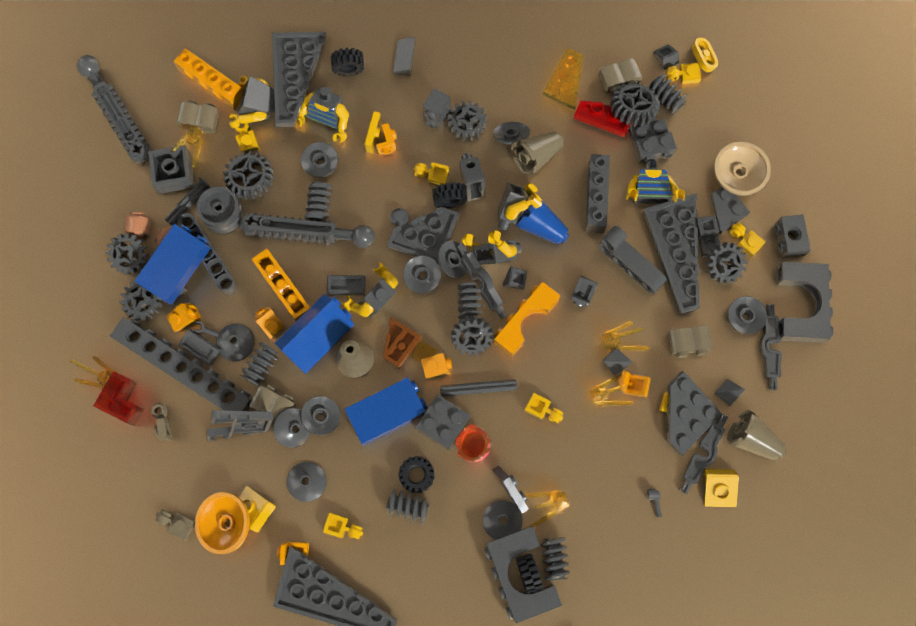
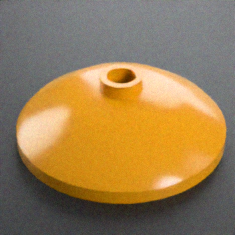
M219 492L207 497L200 505L195 518V531L199 542L206 550L214 554H228L238 549L245 541L250 526L249 512L246 505L238 496L228 492Z

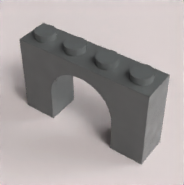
M782 262L777 266V285L805 288L812 294L816 304L815 312L810 318L784 317L779 321L780 341L825 343L833 336V327L830 320L833 310L830 307L832 290L829 289V282L831 280L829 264Z
M533 526L486 543L487 548H484L487 559H492L494 567L491 570L495 580H500L502 587L498 589L502 600L506 599L509 607H506V611L510 620L514 619L515 623H519L562 606L553 584L544 587L542 590L527 594L516 590L509 582L508 567L512 559L520 553L540 546Z

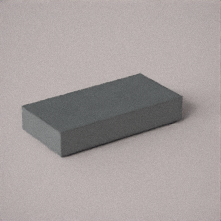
M327 275V295H365V275Z
M187 329L178 346L209 366H212L221 351L219 347L191 329Z

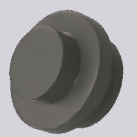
M402 208L393 210L390 215L391 223L394 226L407 224L409 220L407 211Z

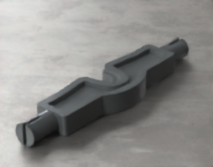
M464 243L458 245L457 248L463 256L461 261L473 281L480 279L482 283L480 287L482 291L480 293L492 311L496 310L500 319L508 316L501 306L503 301L495 290L488 272L481 267L473 252H468Z
M774 304L766 305L767 320L763 327V337L760 341V352L765 362V378H769V390H778L777 378L781 377L782 354L780 351L772 350L769 347L770 344H778L781 340L779 317L775 316Z
M721 414L717 422L709 427L707 433L700 441L699 446L707 452V456L703 457L698 454L692 456L683 476L685 481L680 489L684 494H688L692 484H697L704 469L714 462L717 456V445L725 432L723 426L728 416Z

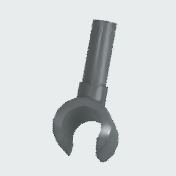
M196 321V323L201 324V330L197 331L192 328L196 333L204 332L216 337L219 336V332L205 327L200 321Z
M648 489L647 498L648 500H654L656 515L661 517L659 505L660 492L656 489Z

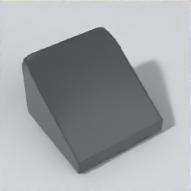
M669 44L653 52L664 70L679 63L678 51Z

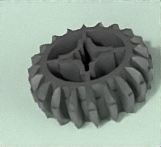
M629 81L626 85L622 83L611 96V113H614L615 118H620V122H626V125L632 124L633 127L637 124L640 127L644 124L648 125L658 115L660 107L659 96L655 95V90L650 91V86H643V83L641 85H638L637 82L631 84Z
M251 150L248 155L244 151H242V156L235 153L236 159L229 158L231 164H225L227 170L223 171L224 176H226L223 179L227 183L226 187L234 194H237L236 196L240 199L244 196V199L248 200L249 196H251L255 200V195L257 194L262 197L261 192H268L266 186H272L271 180H274L272 174L274 170L271 167L270 161H267L264 155L261 156L258 152L253 154ZM253 164L260 166L263 172L255 170ZM235 179L243 181L244 187L236 184Z

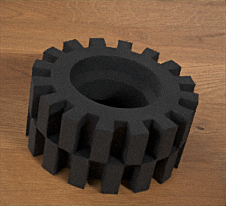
M348 47L345 50L342 48L339 51L335 50L331 54L332 72L334 74L338 73L339 76L342 74L343 76H353V74L358 75V72H363V52L359 49L355 50V48L348 49Z
M449 182L445 185L440 184V186L432 189L434 206L436 208H455L467 202L465 185L460 182L457 184L456 182L452 184Z
M418 456L409 457L400 466L398 472L400 483L407 491L412 493H422L428 490L435 478L434 468L431 463L424 457ZM414 467H420L424 471V478L420 482H413L409 478V472Z
M532 553L516 558L527 594L542 590V581Z

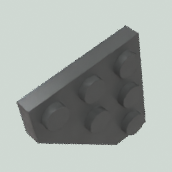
M440 207L434 212L415 218L403 226H397L393 228L387 248L413 257L428 256L439 265L438 250L443 243L450 241L459 213Z
M681 371L668 384L669 405H667V421H669L667 442L679 455H684L722 413L684 371Z

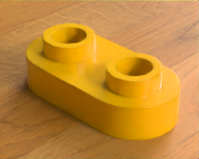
M702 37L697 38L691 46L692 51L701 69L706 72H712L718 66V59L709 41Z

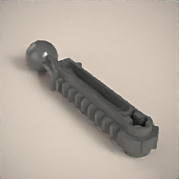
M91 55L81 56L76 63L78 73L90 79L94 89L91 95L96 100L98 106H100L110 126L114 129L113 131L116 133L120 143L125 146L124 149L128 152V156L134 163L143 164L149 160L148 151H151L150 146L145 138L142 137V133L137 125H135L136 123L125 108L112 84H106L99 75V61Z
M248 213L241 218L240 228L246 236L254 237L259 235V238L266 236L268 239L269 237H274V239L281 238L282 240L287 238L289 241L296 239L297 242L299 240H304V242L311 241V243L319 242V244L324 242L327 246L330 243L335 244L336 239L352 241L359 248H368L375 240V233L370 226L358 225L354 230L336 228L335 223H331V219L327 222H324V220L317 222L316 219L309 221V219H294V217L289 219L286 216L280 218L279 215L272 217V215L265 216L264 214Z

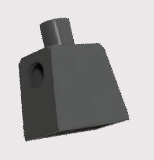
M470 153L463 154L460 161V174L466 188L467 201L486 197L485 178L478 157L472 158Z

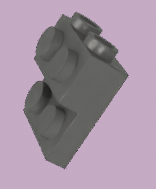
M665 119L650 122L648 125L644 124L642 127L639 125L629 127L628 131L639 163H646L649 160H656L661 157L666 159L674 155L677 147L672 132L668 131Z

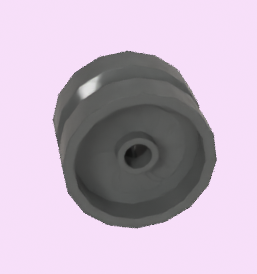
M221 186L209 188L201 194L197 202V213L206 227L212 232L218 234L230 233L241 224L243 208L235 194L228 188Z

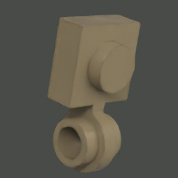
M156 403L151 408V414L156 418L157 423L154 427L155 434L160 440H172L170 422L166 416L168 412L167 407L162 403ZM161 408V412L157 414V410Z
M162 509L160 513L157 512L155 521L165 526L167 523H170L171 525L167 531L183 540H187L195 525V521L180 513H177L174 519H171V513Z

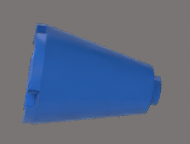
M543 200L539 208L535 209L532 205H529V208L520 216L516 226L558 245L560 242L563 244L569 236L567 233L568 228Z

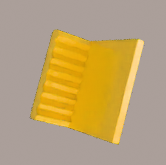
M704 469L703 474L706 477L704 506L737 507L739 476L735 469Z
M246 486L239 498L244 502L249 512V529L258 533L276 506L249 486Z

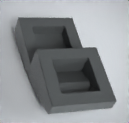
M716 216L697 218L699 245L702 258L707 255H712L710 249L716 250V244H720L718 237L719 228Z

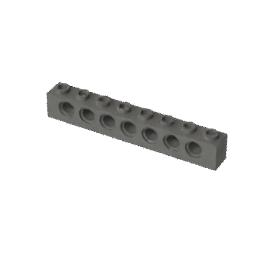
M123 317L111 333V338L222 410H249L251 399H249L251 395L243 389L237 391L234 389L235 384L227 379L224 381L218 378L219 374L209 368L206 371L202 368L204 364L195 358L192 361L186 358L188 354L178 348L175 351L171 348L172 344L164 338L161 341L155 338L157 334L146 328L144 331L140 328L141 324L133 318L129 321ZM139 333L138 340L133 341V336ZM155 343V348L152 351H148V347ZM171 353V358L164 362V356ZM186 363V369L180 372L179 367ZM202 373L201 381L195 382L196 375ZM213 384L219 385L216 392H211ZM234 394V400L231 403H227V396Z

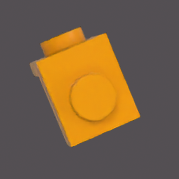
M389 123L381 125L386 142L376 145L379 155H387L396 150L394 141L397 139L394 128L390 129Z
M194 303L180 304L166 316L174 332H180L191 322L201 319Z
M269 306L266 308L262 307L255 313V321L269 338H272L285 328Z
M444 353L421 359L427 379L442 374H451L450 369L453 368L452 361Z
M623 371L622 376L618 380V387L624 394L647 398L651 379L647 376L633 375Z
M285 541L281 544V547H278L277 558L280 559V565H285L290 546L295 547L309 557V542Z

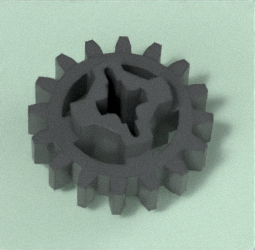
M462 101V106L455 104L456 110L450 109L451 115H448V128H451V134L456 132L457 139L463 136V141L466 140V137H469L470 141H472L474 135L479 138V132L484 133V127H487V121H485L487 120V115L483 114V108L478 109V103L473 106L472 101H469L468 105Z
M125 233V235L118 234V239H111L113 244H107V247L110 248V251L105 252V254L110 255L107 262L112 261L111 268L118 267V273L123 270L124 274H129L130 271L132 274L137 273V269H143L141 264L148 262L144 259L145 256H149V253L144 251L148 246H142L144 240H137L138 235L131 237L130 233ZM124 241H129V242H131L132 244L127 245L126 243H123V242H124ZM127 262L132 266H125L123 265V263Z
M723 242V246L716 244L717 249L711 248L712 255L706 256L710 259L709 262L705 263V265L710 266L707 273L712 274L711 278L719 283L729 284L730 280L736 282V276L742 277L740 272L746 271V268L743 267V264L748 263V261L743 260L746 253H742L743 248L738 247L734 243ZM722 261H727V263H730L731 265H726Z
M130 282V288L124 287L127 292L120 294L124 298V300L119 301L124 306L122 311L127 312L126 315L129 318L133 317L136 321L139 318L146 321L147 316L152 319V313H159L157 307L163 306L159 303L162 299L154 294L153 299L150 298V291L138 283L135 285L133 282Z
M475 315L473 319L466 316V321L459 319V325H453L454 330L451 331L452 344H455L456 350H461V354L468 352V356H471L475 352V355L478 356V351L485 353V347H491L490 342L493 341V330L490 328L489 322L484 323V318L477 320Z

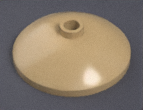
M735 142L725 146L718 153L714 162V174L718 183L725 190L735 195L746 196L757 193L766 185L770 178L771 166L768 157L759 147L747 142Z

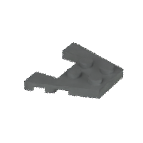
M212 410L211 424H230L229 427L207 429L206 440L214 441L215 436H223L224 439L231 438L234 433L249 435L267 432L273 421L272 412H267L266 410Z

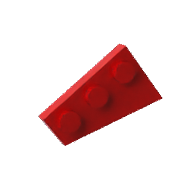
M580 100L573 119L624 138L630 125H626L624 121L620 122V118H615L614 113H611L610 105H604L602 102Z

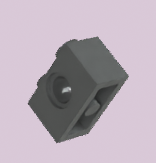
M434 88L422 105L423 117L427 126L440 130L448 115H450V97Z
M804 214L783 216L776 222L774 229L779 238L778 250L782 254V258L805 256L811 251ZM788 234H792L794 236V240L790 239L788 237Z

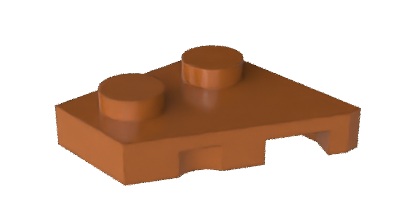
M391 317L383 358L400 369L422 337Z

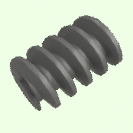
M665 73L654 79L649 86L651 90H655V94L657 93L659 96L658 99L662 98L661 103H667L666 108L672 109L671 113L675 114L685 105L687 94L680 96L682 89L675 91L677 84L670 86L672 79L670 78L665 81L667 76Z
M312 182L308 186L309 192L307 196L309 199L306 201L308 206L305 208L307 212L304 216L305 219H309V221L316 219L317 222H321V220H324L323 218L329 217V214L324 211L330 210V207L325 204L331 202L326 197L331 196V192L327 190L332 189V185L324 182Z
M462 283L458 285V290H460L458 292V297L460 298L458 299V304L461 305L458 307L460 312L458 319L466 321V316L473 319L474 315L477 318V315L482 314V311L476 310V308L482 307V304L476 303L477 300L482 299L481 296L476 295V293L482 291L480 288H476V283Z
M263 342L259 343L262 349H255L258 356H250L253 362H246L249 369L242 368L241 370L244 375H240L256 386H260L258 379H265L262 372L269 374L267 366H274L271 360L278 361L275 355L277 352Z
M393 489L388 498L386 510L389 508V514L391 515L397 510L398 517L405 513V519L412 515L413 521L420 517V523L423 524L429 504H426V498L419 502L417 495L411 500L410 493L403 498V491L397 496L395 489Z
M566 538L544 539L546 542L542 543L541 547L547 548V550L543 551L542 555L548 556V558L543 560V563L548 564L549 567L543 570L550 573L544 579L547 581L568 579L564 576L569 574L570 571L563 568L568 566L569 563L562 560L568 557V554L561 552L567 548L566 545L561 544Z

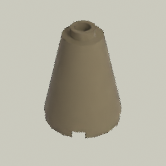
M550 132L514 142L511 152H515L513 157L515 164L522 173H529L528 176L535 174L563 147V137L557 132Z
M349 340L340 346L336 353L335 361L337 368L343 375L349 378H359L371 370L374 364V355L370 346L365 342Z
M750 410L743 412L739 416L741 420L738 424L735 422L732 424L727 436L731 446L771 460L781 459L784 456L785 444L754 412Z

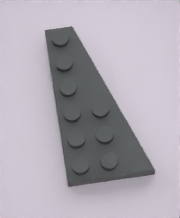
M326 32L272 33L276 127H295L326 39Z
M697 193L686 196L684 201L679 198L677 202L672 200L643 209L645 220L680 315L700 308L698 228L696 219Z
M289 547L273 607L337 626L396 625L397 619L295 547Z

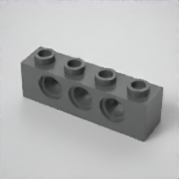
M591 154L588 162L585 232L604 233L607 227L610 155Z

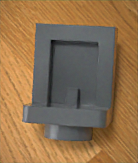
M580 276L571 296L573 303L580 307H584V305L588 307L598 283Z

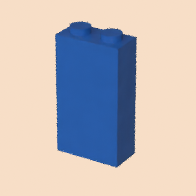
M176 224L172 226L135 279L136 283L171 305L211 249L206 245V239L200 235L194 237L190 234L192 230L183 224L181 227Z
M323 294L274 343L305 374L355 325L350 319L352 315L346 309L342 310L339 307L341 303L334 296L330 298Z
M407 377L345 408L349 420L363 446L424 416L425 409L428 407L423 398H418L416 392L419 389L415 381L410 382Z

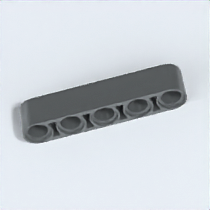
M190 213L182 214L178 219L179 226L181 227L182 224L186 226L188 222L193 221L192 225L187 227L192 230L190 234L194 237L197 235L202 236L207 240L206 245L211 248L209 250L212 251L211 255L204 257L202 263L216 286L225 295L235 293L237 284L199 222ZM221 266L219 272H213L215 267ZM231 281L229 287L223 288L225 282Z

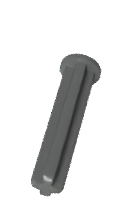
M199 177L200 181L165 217V221L169 225L173 226L207 188H211L202 178Z

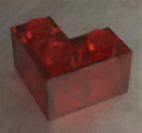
M114 371L93 407L134 427L144 411L143 408L128 401L137 383Z

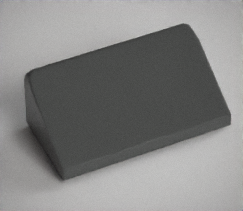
M415 37L398 40L393 68L394 74L411 75L416 44Z

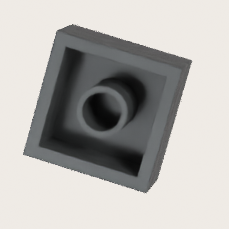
M186 145L148 151L152 186L158 194L191 189L195 186L192 157Z
M437 394L416 426V430L450 452L460 433L470 421L471 415Z

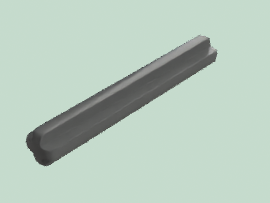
M515 379L442 385L440 386L441 396L512 391L517 389V382Z

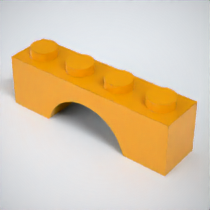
M544 282L539 286L536 284L530 291L531 296L528 300L524 298L518 305L519 310L517 313H512L506 320L507 325L503 329L500 327L494 334V344L511 358L525 340L520 329L523 319L533 313L548 314L560 299L561 295Z

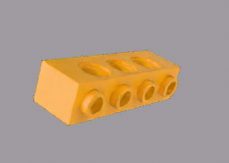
M186 48L173 61L180 73L233 110L240 105L243 94L242 87Z
M266 248L251 260L294 320L297 321L310 307Z

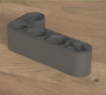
M613 226L601 239L599 248L645 290L655 294L667 281L666 276L625 241L627 235L620 227Z

